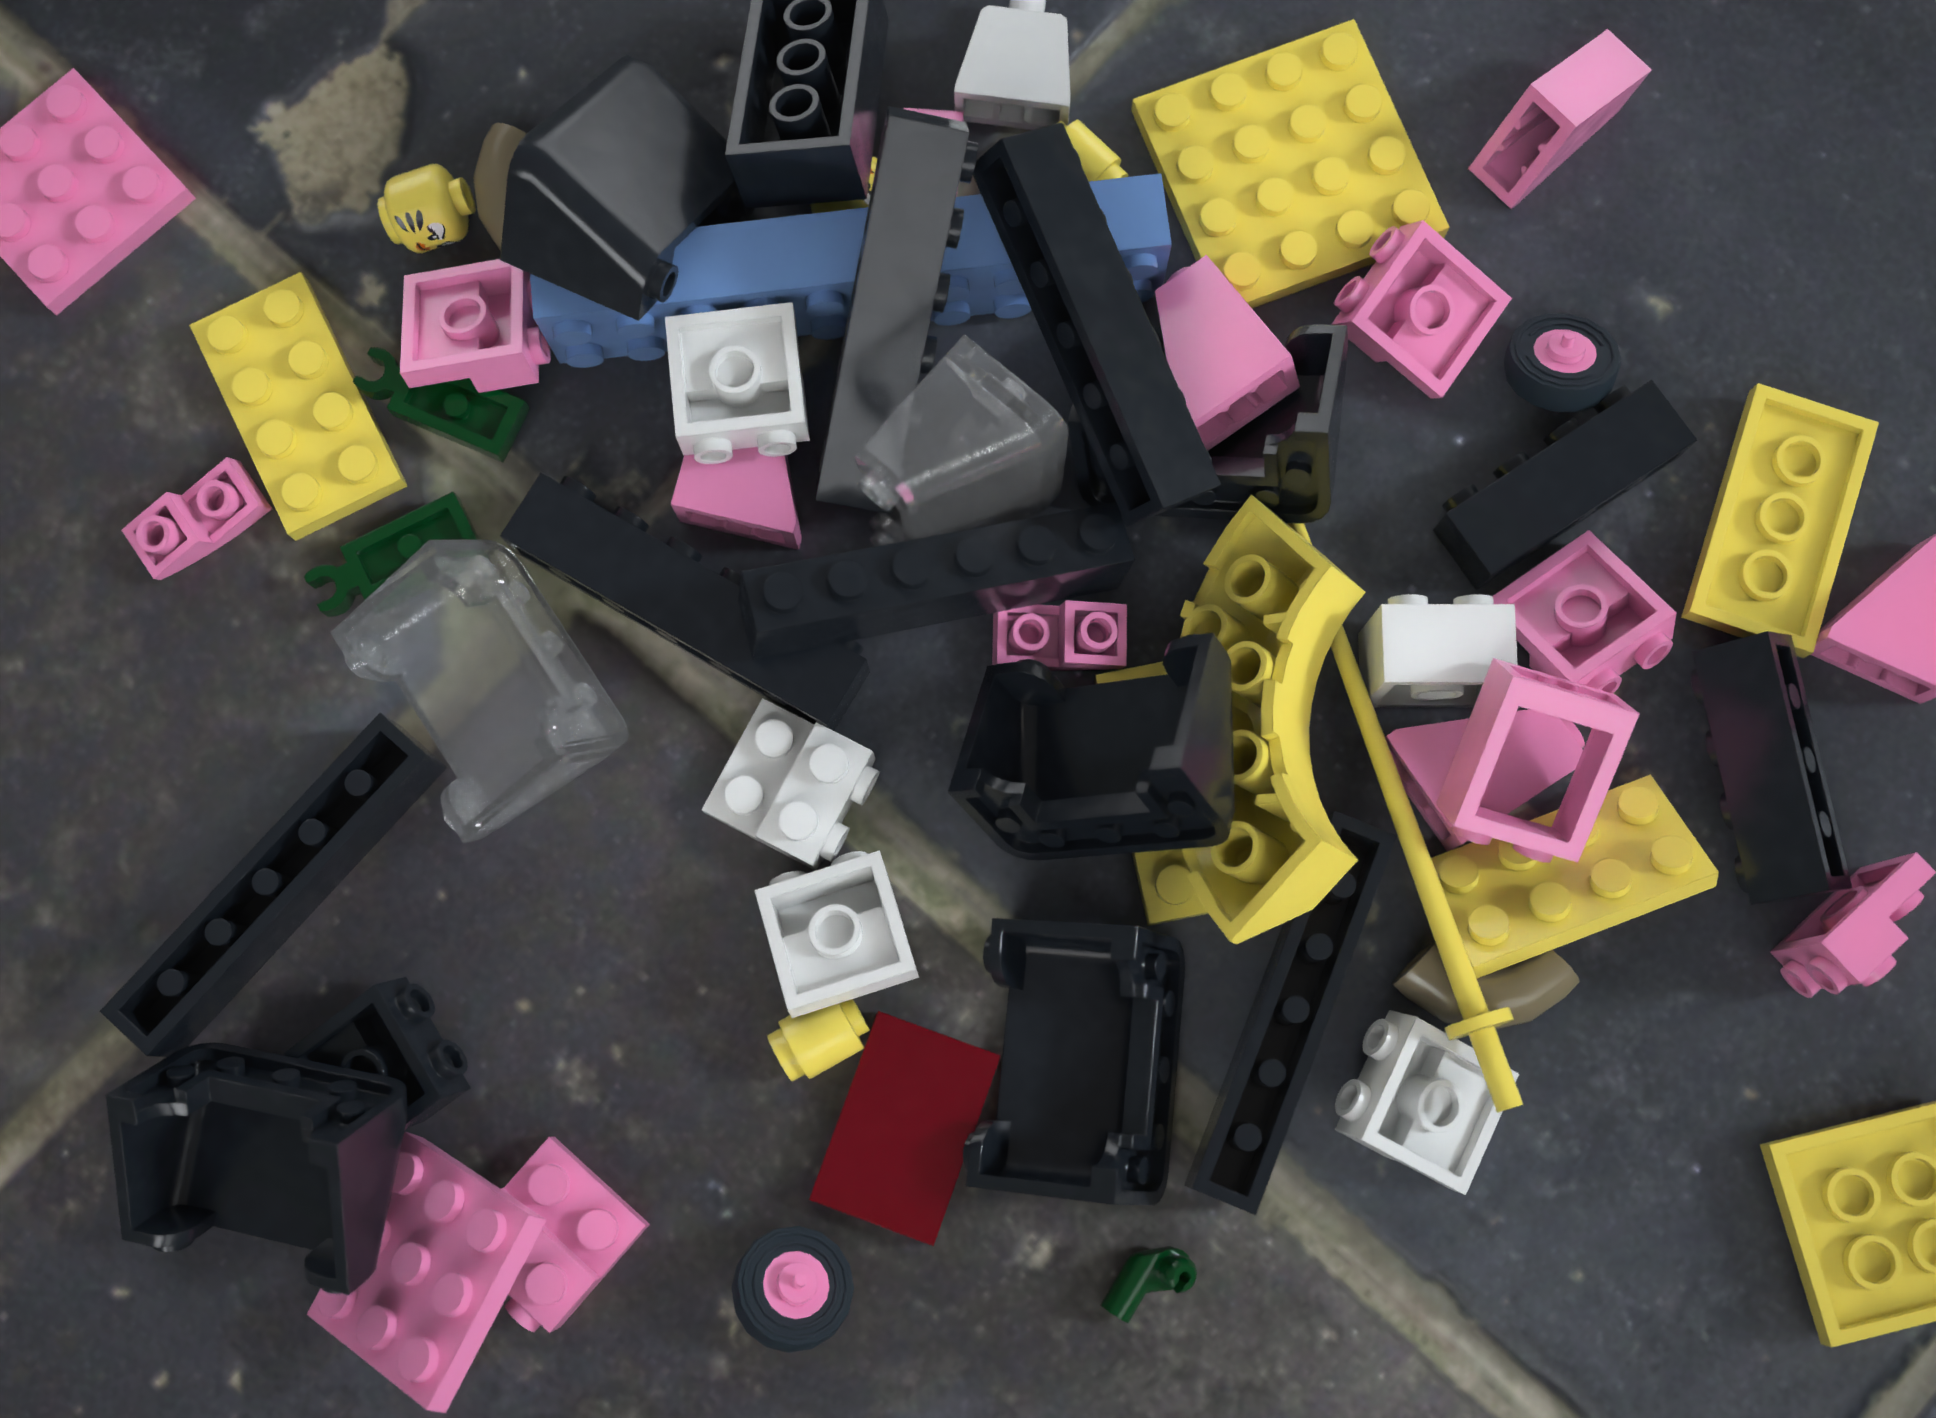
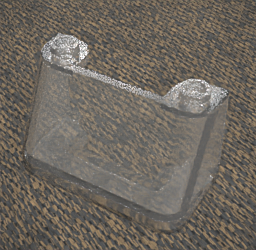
M964 334L855 454L857 467L864 476L858 483L859 487L880 508L888 512L891 510L890 514L877 512L869 521L870 531L874 534L870 538L871 543L876 547L1022 520L1043 512L1062 491L1069 433L1067 424L1045 399Z
M488 539L428 540L331 632V635L344 654L345 663L354 674L363 679H371L377 682H397L458 779L451 782L442 791L440 796L443 808L442 813L446 823L457 832L463 843L487 837L609 757L627 742L629 736L628 729L620 712L523 564L508 548L496 541Z

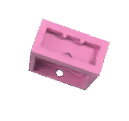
M1493 658L1436 805L1453 825L1451 830L1468 841L1489 845L1491 839L1495 838L1512 843L1515 851L1536 861L1550 863L1553 856L1578 862L1640 714L1615 694ZM1519 706L1592 728L1552 827L1479 806Z

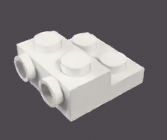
M793 302L665 317L675 437L683 455L694 454L695 461L699 463L717 464L730 460L733 457L732 450L758 447V452L761 455L777 457L793 453L797 449L796 442L810 441Z
M762 698L706 800L702 811L816 871L823 858L832 862L842 848L849 832V827L843 825L842 822L853 801L863 805L870 795L879 776V771L872 768L876 760L872 750L817 722L814 725Z
M880 850L870 854L863 851L846 853L833 860L829 867L807 874L803 871L783 873L773 878L769 886L754 890L787 1010L792 1018L919 978Z
M1389 1010L1386 1018L1375 1021L1364 1036L1363 1051L1368 1055V1058L1358 1080H1349L1343 1085L1337 1095L1335 1111L1341 1117L1335 1130L1389 1159L1406 1165L1453 1191L1466 1195L1502 1112H1496L1472 1047L1458 1039L1449 1041L1445 1032L1416 1016ZM1511 1070L1516 1083L1519 1073Z

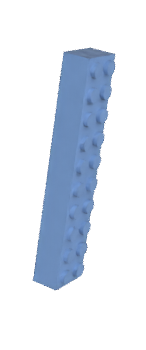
M1162 174L1090 181L1089 184L1099 207L1105 214L1107 225L1123 262L1132 276L1134 287L1141 303L1152 298L1155 295V290L1164 283L1172 246ZM982 195L956 197L954 207L964 209L961 235L956 249L945 248L941 272L950 274L948 297L944 312L932 311L930 321L934 320L936 324L948 326L966 322L970 316L995 313L1000 318H1017L1028 314L1031 311V307ZM868 207L696 227L675 248L673 264L678 267V278L670 297L663 303L657 301L639 321L530 274L533 319L560 364L567 363L577 368H589L600 365L605 358L628 356L633 360L649 361L664 356L665 352L668 351L665 317L780 303L793 302L797 336L812 335L814 338L823 340L840 338L844 336Z

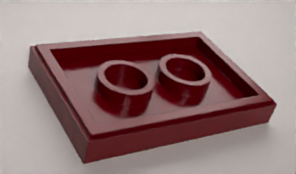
M878 1011L809 1200L934 1246L964 1162L963 1150L968 1135L975 1131L1001 1055Z

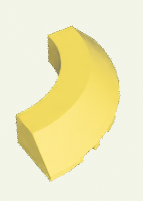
M1252 494L1226 526L1203 564L1209 570L1194 601L1185 600L1180 617L1185 619L1180 638L1191 634L1213 632L1231 659L1235 811L1228 840L1220 845L1181 849L1191 873L1186 876L1198 898L1224 935L1234 944H1239L1313 910L1358 861L1335 831L1320 801L1310 758L1309 727L1316 683L1326 654L1345 619L1366 592Z

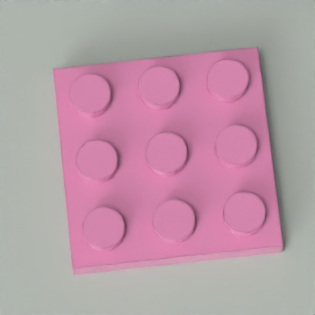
M74 68L0 128V257L55 315L61 313L196 199Z
M405 1132L376 1270L370 1278L350 1295L342 1293L332 1294L320 1288L307 1315L424 1409L446 1413L547 1220L425 1138Z

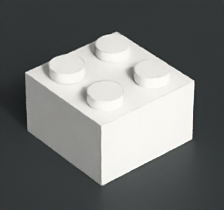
M1415 594L1398 595L1389 598L1388 604H1381L1358 633L1359 670L1373 707H1474L1493 658L1518 665L1515 604H1494L1492 596L1481 594L1456 597L1453 599V604H1428L1426 596Z

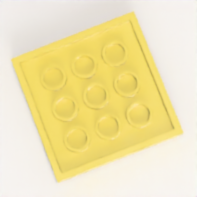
M1355 19L1137 97L1132 101V114L1157 172L1162 174L1163 186L1196 262L1207 255L1252 309L1374 264L1376 260L1369 255L1370 250L1381 234L1392 226H1396L1399 229L1402 225L1423 220L1443 238L1450 228Z

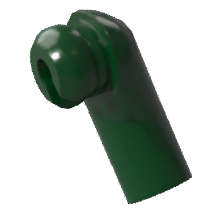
M1171 1246L1136 1251L1127 1258L1100 1306L1122 1321L1129 1323L1146 1293L1168 1290L1183 1293L1191 1289L1197 1279L1195 1263L1189 1259L1188 1254L1184 1250Z

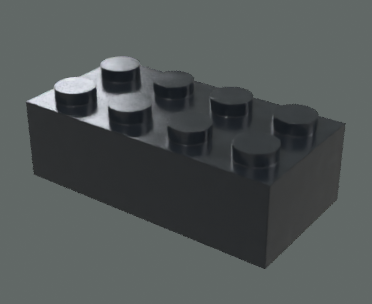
M751 0L725 151L726 159L746 209L867 199L889 23L883 0Z

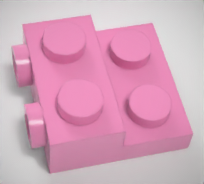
M1425 221L1402 225L1399 229L1396 226H1392L1382 233L1373 244L1369 255L1376 262L1364 279L1360 276L1354 277L1337 295L1334 305L1341 311L1331 325H1347L1348 339L1375 362L1387 361L1431 399L1443 398L1512 298Z
M500 259L404 275L400 374L409 388L470 378L478 393L539 383V365L550 363L551 350L533 319L530 273L500 261Z
M1590 530L1492 596L1494 604H1515L1516 640L1530 654L1529 666L1532 670L1611 694L1619 688L1622 682L1621 674L1637 663L1643 669L1654 667L1667 656L1673 646L1671 639H1673L1677 612Z
M1917 852L1860 867L1850 876L1851 889L1833 892L1770 951L1783 965L1780 972L1785 981L1795 991L1807 998H1812L1820 989H1825L1834 995H1838L1849 985L1862 984L1864 987H1868L1879 981L1897 963L1892 954L1909 939L1894 922L1906 916L1922 902L1924 895L1919 889L1936 874V871Z
M554 1136L548 1137L508 1184L501 1188V1190L547 1220L508 1293L511 1299L505 1304V1309L516 1322L531 1332H535L540 1326L544 1327L549 1333L560 1328L650 1225Z

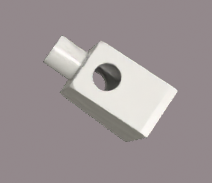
M1010 0L1009 8L988 5L981 9L955 83V111H964V121L1030 130L1057 124L1060 121H1063L1068 126L1071 97L1067 18L1061 14L1044 12L1046 0Z

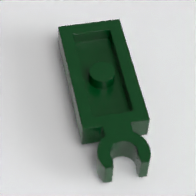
M370 347L367 354L374 363L385 367L383 376L375 381H368L363 377L355 376L353 383L365 396L374 400H385L392 397L387 409L394 417L504 463L530 410L524 400L501 390L478 393L470 378L409 388L400 374V365L396 359L385 349Z
M452 491L340 546L347 563L339 567L332 565L316 566L309 570L304 578L314 589L322 587L326 583L335 582L336 591L330 599L317 604L319 610L327 617H335L349 610L355 600V596L362 594L364 600L374 607L485 552V549L460 498Z

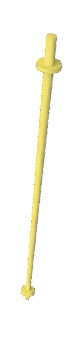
M1287 523L1312 545L1304 523ZM1342 625L1330 647L1463 1018L1462 1021L1445 1027V1032L1449 1041L1469 1036L1497 1113L1523 1105L1522 1099L1495 1029L1497 1026L1514 1020L1510 1007L1490 1012L1488 1010Z

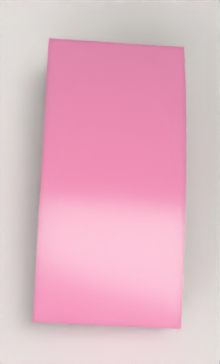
M226 457L182 495L170 492L163 494L121 531L152 578L162 580L214 552L270 512L272 507L241 461Z
M1065 600L1060 606L1037 604L993 613L992 665L1032 659L1043 663L1051 671L1123 669L1127 666V604Z

